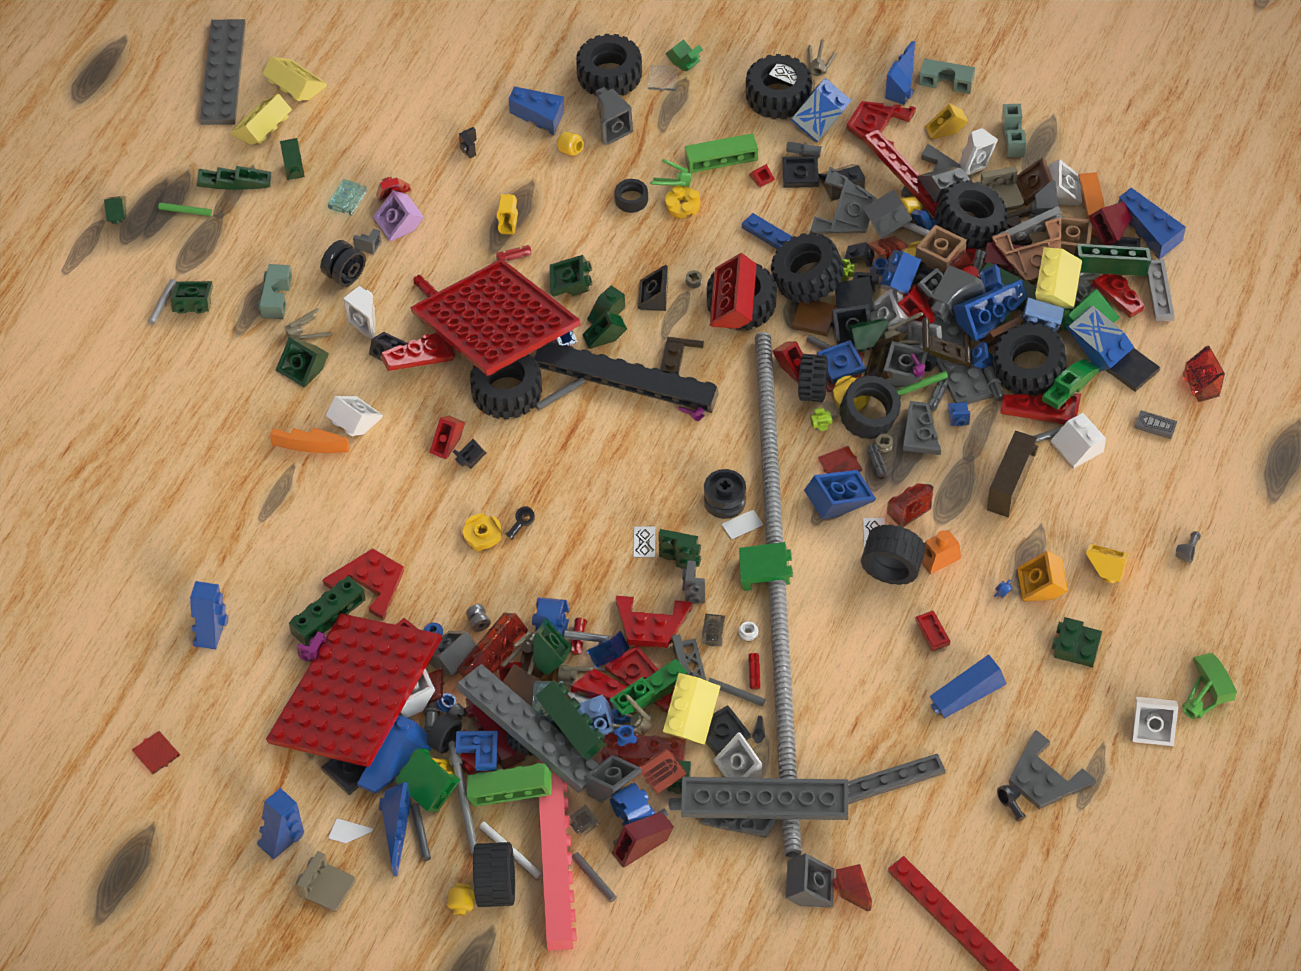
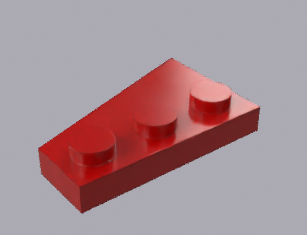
M1103 274L1092 281L1091 286L1097 289L1129 318L1143 311L1144 304L1136 292L1130 289L1126 277L1123 278L1122 275Z
M593 668L592 671H588L571 686L570 692L575 694L578 691L586 693L588 698L591 699L603 695L608 703L613 705L610 699L627 688V686Z

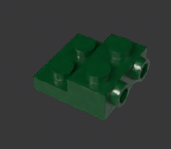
M583 255L550 264L551 295L554 297L570 292L572 296L588 292L589 286L592 285V279L589 275V272L592 271L590 261H587Z
M212 281L176 282L171 297L172 312L179 314L186 312L198 314L209 312L213 289Z
M660 529L658 534L659 557L666 560H676V567L681 569L687 568L688 561H696V567L700 566L701 544H698V536Z
M1064 617L1063 622L1059 621L1056 633H1059V638H1054L1052 649L1055 650L1054 658L1093 667L1102 631L1083 626V621Z

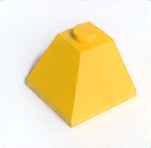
M1090 543L1086 554L1099 576L1105 578L1104 581L1115 584L1116 581L1120 582L1129 553Z

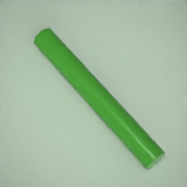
M159 203L158 206L159 210L204 216L212 215V209Z
M943 371L922 379L920 382L897 389V392L901 396L948 378L947 372Z

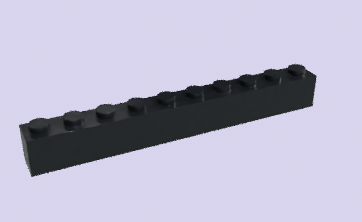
M554 341L537 349L534 357L541 369L575 378L582 377L590 382L693 409L701 407L705 412L709 413L713 412L719 394L718 387L712 382H700L693 377H681L674 372L665 373L658 368H646L642 364L627 363L620 358L615 360L604 354L596 355L585 349L577 350L570 345H558Z

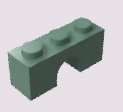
M924 59L919 85L936 88L939 81L950 80L954 84L953 91L970 94L974 81L975 67Z
M1021 103L1003 104L1001 119L1007 158L1025 157L1026 137L1025 130H1022L1023 116Z
M269 264L268 270L264 272L265 284L261 286L262 298L258 300V310L261 311L262 318L284 319L287 305L285 294L277 292L282 290L290 291L292 281L290 265Z

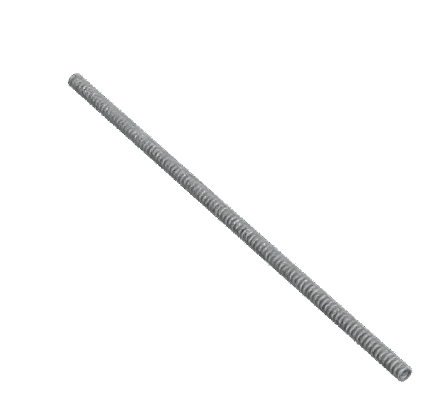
M761 332L755 336L765 531L766 544L783 542L771 335ZM785 580L768 581L779 778L797 779ZM781 819L783 826V855L788 858L798 857L802 854L800 820Z

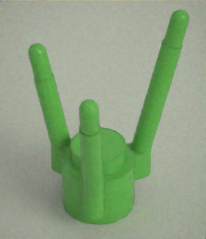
M663 159L664 163L680 170L681 173L677 172L676 179L655 177L653 178L654 181L650 182L651 185L689 187L692 173L688 172V168Z
M1201 676L1197 678L1186 702L1182 705L1183 712L1189 718L1196 719L1198 717L1201 719L1205 713L1217 706L1214 702L1203 709L1204 704L1201 701V698L1213 683L1212 680H1209L1199 695L1193 698L1202 679Z

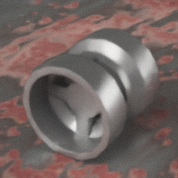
M482 604L473 605L466 611V616L471 621V627L475 632L483 631L491 624L489 617L485 615L486 610Z

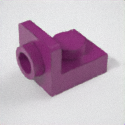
M317 632L316 636L311 638L308 647L298 644L296 647L298 656L306 662H312L313 659H316L321 645L326 642L325 634Z

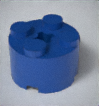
M538 597L536 602L537 613L532 616V625L536 626L535 633L543 619L547 618L562 635L563 630L568 629L569 619H566V612L569 613L568 601Z
M635 782L610 796L611 807L617 818L621 817L624 821L621 823L623 827L656 814L647 802L649 800L648 794L644 789L639 790Z

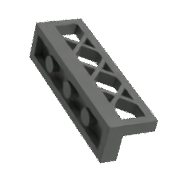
M680 634L672 635L675 658L685 668L689 676L706 680L696 639L682 641ZM693 646L694 651L691 655H688L684 652L683 647ZM690 661L698 665L695 672L689 670L688 664Z

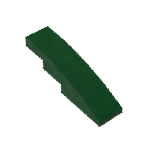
M236 166L235 170L217 167L216 172L199 169L196 186L226 190L269 188L271 172Z

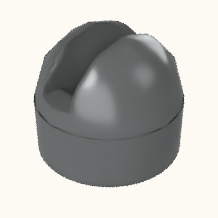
M459 703L455 704L448 712L459 720H462L461 716H465V710Z

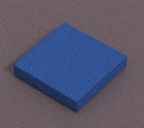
M851 340L817 352V355H826L828 358V379L831 384L836 383L844 376L853 377L866 372V368Z

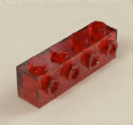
M504 612L458 666L457 670L464 678L482 664L493 674L499 669L498 667L501 666L504 659L512 653L514 643L528 632L527 627L516 613Z
M614 732L604 735L603 740L607 745L602 748V760L614 755L638 767H644L650 763V758H657L666 751H669L675 760L685 761L686 739L634 734L637 737V741L634 744L628 743L624 746H619L617 744L618 738L614 735Z

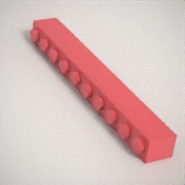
M537 758V763L544 764ZM550 769L552 772L551 795L539 797L547 949L548 951L573 949V941H577L576 928H572V922H576L575 909H571L570 904L575 903L574 890L569 888V884H573V871H568V865H572V853H567V847L571 846L570 834H566V828H570L569 816H565V810H569L568 797L564 798V792H568L567 783Z

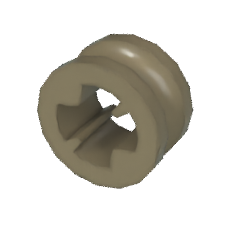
M696 270L688 272L686 274V284L691 288L699 287L702 284V274Z
M880 434L877 436L876 445L879 452L887 453L892 449L893 439L890 435Z

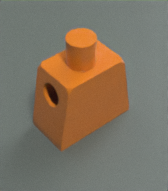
M949 530L939 531L936 536L925 542L926 550L922 565L930 574L961 559L959 542Z

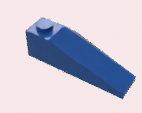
M915 41L910 42L905 48L904 54L899 56V61H895L887 73L885 99L905 105L906 101L912 97L913 89L911 87Z
M1021 279L952 306L958 325L974 341L985 337L999 323H1002L1005 317L1027 298V294Z
M402 715L398 716L370 767H366L357 786L376 794L394 781L399 771L410 760L412 752L417 748L431 751L432 748L427 745L428 735L417 722Z
M405 782L385 790L384 798H380L379 811H382L393 876H398L411 807L408 783Z

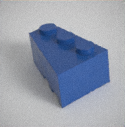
M514 86L509 97V110L511 114L526 122L531 121L536 124V127L540 129L543 127L549 130L550 134L555 135L565 111L564 96Z
M195 581L190 596L191 617L195 618L196 625L192 626V632H196L193 646L216 650L223 627L227 626L229 618L225 611L226 604L223 603V593L220 592L219 584Z
M279 788L264 801L262 813L264 825L259 830L262 837L257 842V845L273 860L292 843L299 841L304 834L297 802Z

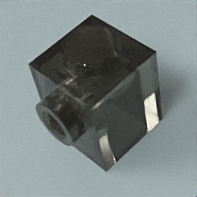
M705 613L702 644L722 646L725 630L724 615Z
M586 804L569 816L573 821L570 825L577 834L581 832L583 836L601 824Z

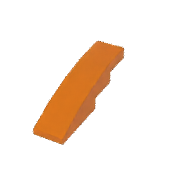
M1097 172L1078 174L1086 219H1089L1088 216L1105 207ZM1092 225L1091 238L1098 237Z
M274 428L270 432L272 445L290 450L311 453L349 452L350 450L348 438L317 428H313L311 433L293 428L291 433Z

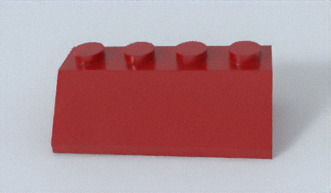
M739 253L715 267L710 315L711 327L739 329L752 321L757 263L743 253Z

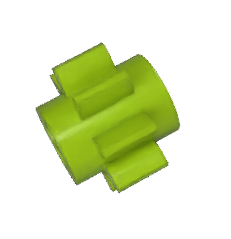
M842 259L844 274L841 277V281H848L850 277H854L855 264H851L849 259Z
M822 407L814 409V414L810 415L812 427L818 428V431L828 430V425L832 424L829 410L824 411Z

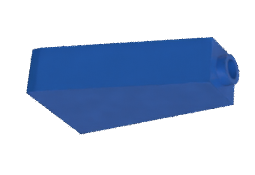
M988 654L930 696L933 702L930 706L937 715L941 713L946 718L1000 689L1007 683L1000 667Z

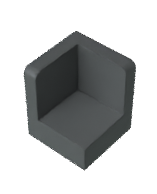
M374 228L369 236L361 234V236L354 235L353 237L354 248L373 255L382 242L380 230Z

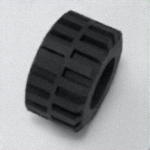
M803 354L801 357L798 382V397L800 401H824L828 377V358L826 355Z

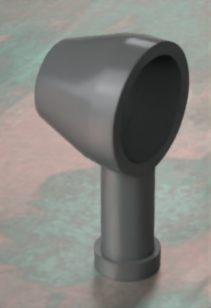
M1193 531L1189 543L1177 546L1176 557L1184 562L1192 563L1195 547L1201 534Z

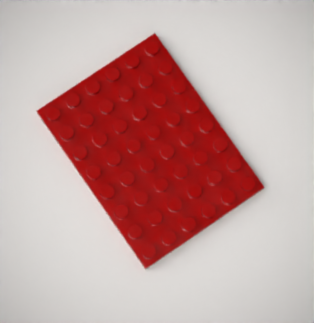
M503 259L488 265L410 307L411 312L487 376L494 374L503 367L525 357L527 354L581 325L578 317Z
M340 614L327 635L325 644L321 645L319 654L311 662L268 734L267 742L276 746L370 767L423 671L442 640L441 635L415 628Z

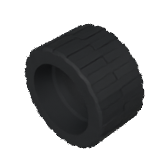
M872 375L857 378L849 385L840 403L839 415L842 424L853 435L863 439L877 438L880 434H886L893 426L900 412V395L892 383L882 377ZM859 396L876 398L883 404L886 416L880 419H870L861 415L854 405V399Z
M890 524L876 526L874 529H871L861 557L862 567L869 575L881 582L892 585L909 584L918 577L926 550L925 543L916 533L901 526Z
M510 842L477 843L474 845L473 883L475 900L478 907L514 905L515 863L513 848Z

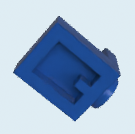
M915 209L911 212L916 225L927 230H931L937 225V220L931 218L926 211Z
M996 264L980 272L986 292L1004 286L1001 282L1000 268Z
M982 342L971 350L974 366L982 370L988 366L994 367L993 356L988 352L987 343Z
M967 402L948 403L950 426L969 425L971 414L968 411Z

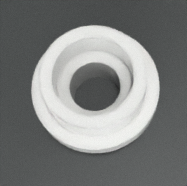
M744 622L739 627V636L746 641L754 640L758 636V627L753 622Z

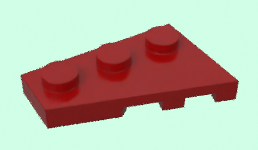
M387 177L380 182L376 196L378 201L386 199L392 191L406 193L412 190L409 183L399 178L392 179V177Z

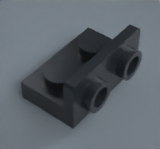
M382 332L371 339L369 355L381 360L382 352L399 345L404 346L408 343L386 332Z

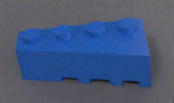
M1132 187L1119 196L1118 203L1125 202L1132 216L1129 226H1133L1136 234L1146 241L1147 247L1156 253L1155 256L1158 259L1164 257L1183 241L1186 226Z

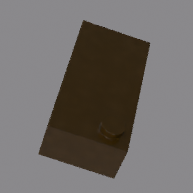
M1015 430L990 486L987 511L1009 518L1034 457L1038 452L1039 446L1036 445L1037 437Z

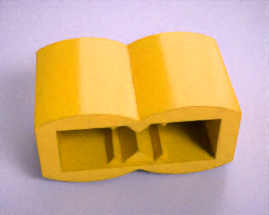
M501 194L499 197L497 219L499 221L498 231L500 234L514 235L518 211L516 209L517 199L514 195Z

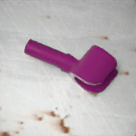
M911 354L910 357L915 364V367L912 368L913 373L916 377H920L925 374V365L923 363L920 364L915 354Z
M681 406L678 408L679 411L691 415L695 421H700L705 416L702 414L704 409L701 407L694 411Z

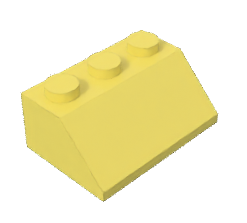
M271 56L262 74L268 78V82L279 85L280 90L292 94L291 97L297 101H309L327 86V83L291 59Z
M276 94L261 101L230 133L249 145L261 144L266 140L268 133H272L278 128L277 124L279 122L282 123L289 117L287 114L292 109L279 94Z
M1044 247L1035 293L1036 300L1062 308L1074 309L1082 260L1063 249Z
M679 673L663 733L666 736L705 745L720 686L697 677Z

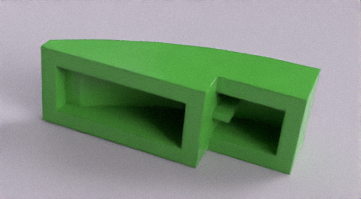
M1213 653L1193 657L1204 686H1206L1209 680L1213 681L1207 692L1211 693L1215 705L1234 701L1237 691L1219 659Z

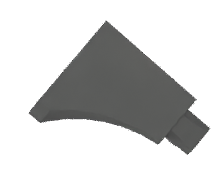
M603 87L597 90V109L601 119V141L605 145H609L633 132L632 108L613 89L607 90Z
M949 265L932 296L934 304L931 310L935 313V319L945 322L948 315L952 317L955 315L952 306L986 293L983 281L976 276Z

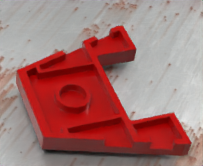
M861 101L848 121L846 129L863 141L864 135L878 130L882 134L892 117L910 122L916 112V107L901 108V105L895 104L891 107L884 106V103Z
M372 548L325 577L322 582L323 585L332 589L338 581L345 579L347 576L351 577L356 583L379 595L370 605L369 612L384 620L387 615V609L391 605L393 594L397 590L404 573V566Z
M616 596V606H618L619 616L622 620L628 645L668 648L672 642V635L677 634L681 623H684L686 615L692 610V602L675 600L673 615L632 612L634 597Z

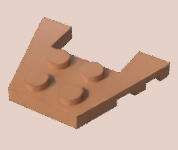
M1061 217L1044 223L1049 237L1045 241L1014 249L1008 232L992 237L993 243L1021 279L1027 282L1038 280L1044 247L1061 249Z

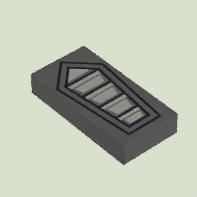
M1141 410L1135 424V429L1172 439L1177 421Z

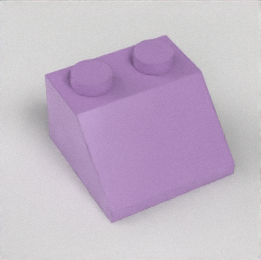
M392 191L373 218L387 238L393 241L413 232L424 216L408 194Z

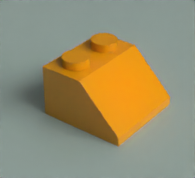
M1045 551L1017 567L1022 600L1025 602L1054 600L1068 592L1063 560L1049 551Z

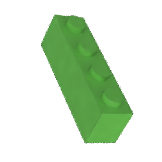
M753 133L685 146V160L689 173L758 161V146Z
M545 763L468 775L467 798L474 807L551 795L552 772Z

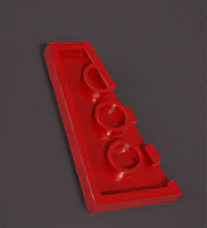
M434 332L431 335H423L419 340H411L404 346L399 345L384 351L380 358L387 371L453 361L455 354L450 345Z
M1075 393L1058 410L1042 401L1044 394H1039L1036 397H1030L1028 394L1004 395L1000 414L1065 425L1067 421L1078 416L1081 393Z
M639 646L631 648L605 665L606 671L628 686L642 677L644 679L648 678L659 670ZM672 687L673 691L653 703L666 713L669 711L674 687Z

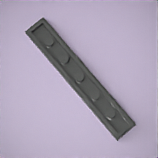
M937 753L848 781V804L945 774V768Z

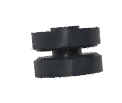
M338 240L329 246L324 253L320 269L324 275L333 279L342 287H347L353 284L362 274L366 263V256L362 251L353 248L345 240Z
M720 469L712 472L706 478L704 483V505L708 513L717 518L729 519L738 516L744 510L746 505V482L742 475L733 470Z

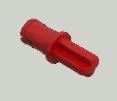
M576 618L573 631L585 633L587 620L583 619L581 623L582 618ZM572 639V648L570 650L572 655H580L582 653L584 640Z

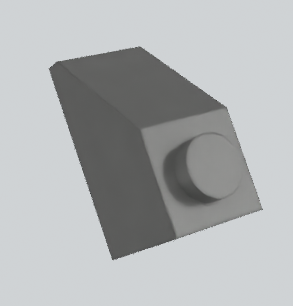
M936 268L917 284L916 287L928 301L932 298L943 274Z

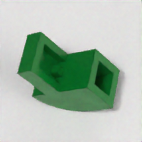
M683 39L665 54L676 67L683 71H688L700 62L698 54L703 49L698 45L692 50Z

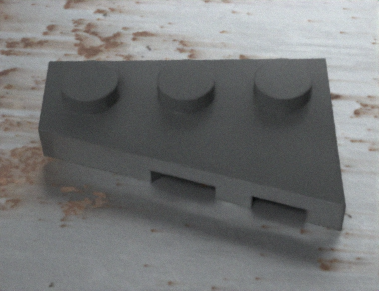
M909 402L903 451L941 455V447L933 425L929 403Z
M704 818L702 825L766 838L777 822V819Z

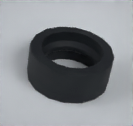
M625 179L619 182L615 188V203L624 212H638L644 209L648 203V188L644 182L638 179ZM627 191H636L642 195L636 200H626L621 197Z
M443 713L430 728L427 736V745L441 754L446 753L449 750L448 743L456 741V731H461L462 721L449 713Z

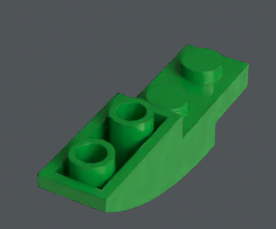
M1086 359L1077 361L1054 380V385L1043 395L1042 401L1058 410L1076 391L1079 392L1100 371V368Z
M674 659L648 678L644 679L642 677L610 699V702L621 715L632 713L637 710L628 701L627 695L642 709L673 691L672 687L676 685L678 674L688 675V672L677 659Z

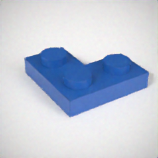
M456 731V753H476V771H497V731Z

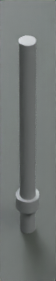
M451 741L448 743L451 756L449 761L450 766L453 767L454 775L461 779L457 784L470 853L473 856L474 845L477 844L461 768L463 763L461 755L456 753V741Z

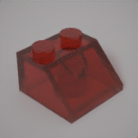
M1205 346L1186 362L1183 378L1189 383L1193 396H1196L1198 402L1220 397L1225 373L1210 346Z
M917 483L912 487L906 488L903 493L897 497H892L888 501L887 514L899 526L904 527L931 510L934 487L931 484Z

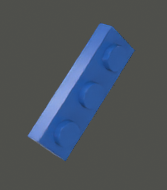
M754 213L742 222V229L776 249L781 248L782 243L788 242L793 237Z

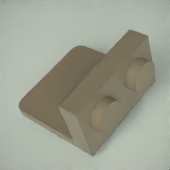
M1016 166L981 173V185H987L991 187L992 191L995 190L999 198L1002 197L1007 210L1024 205L1023 198L1016 184L1018 173Z
M317 851L316 855L309 859L305 872L299 875L296 885L300 897L335 912L339 909L355 883V877L328 865L325 854Z

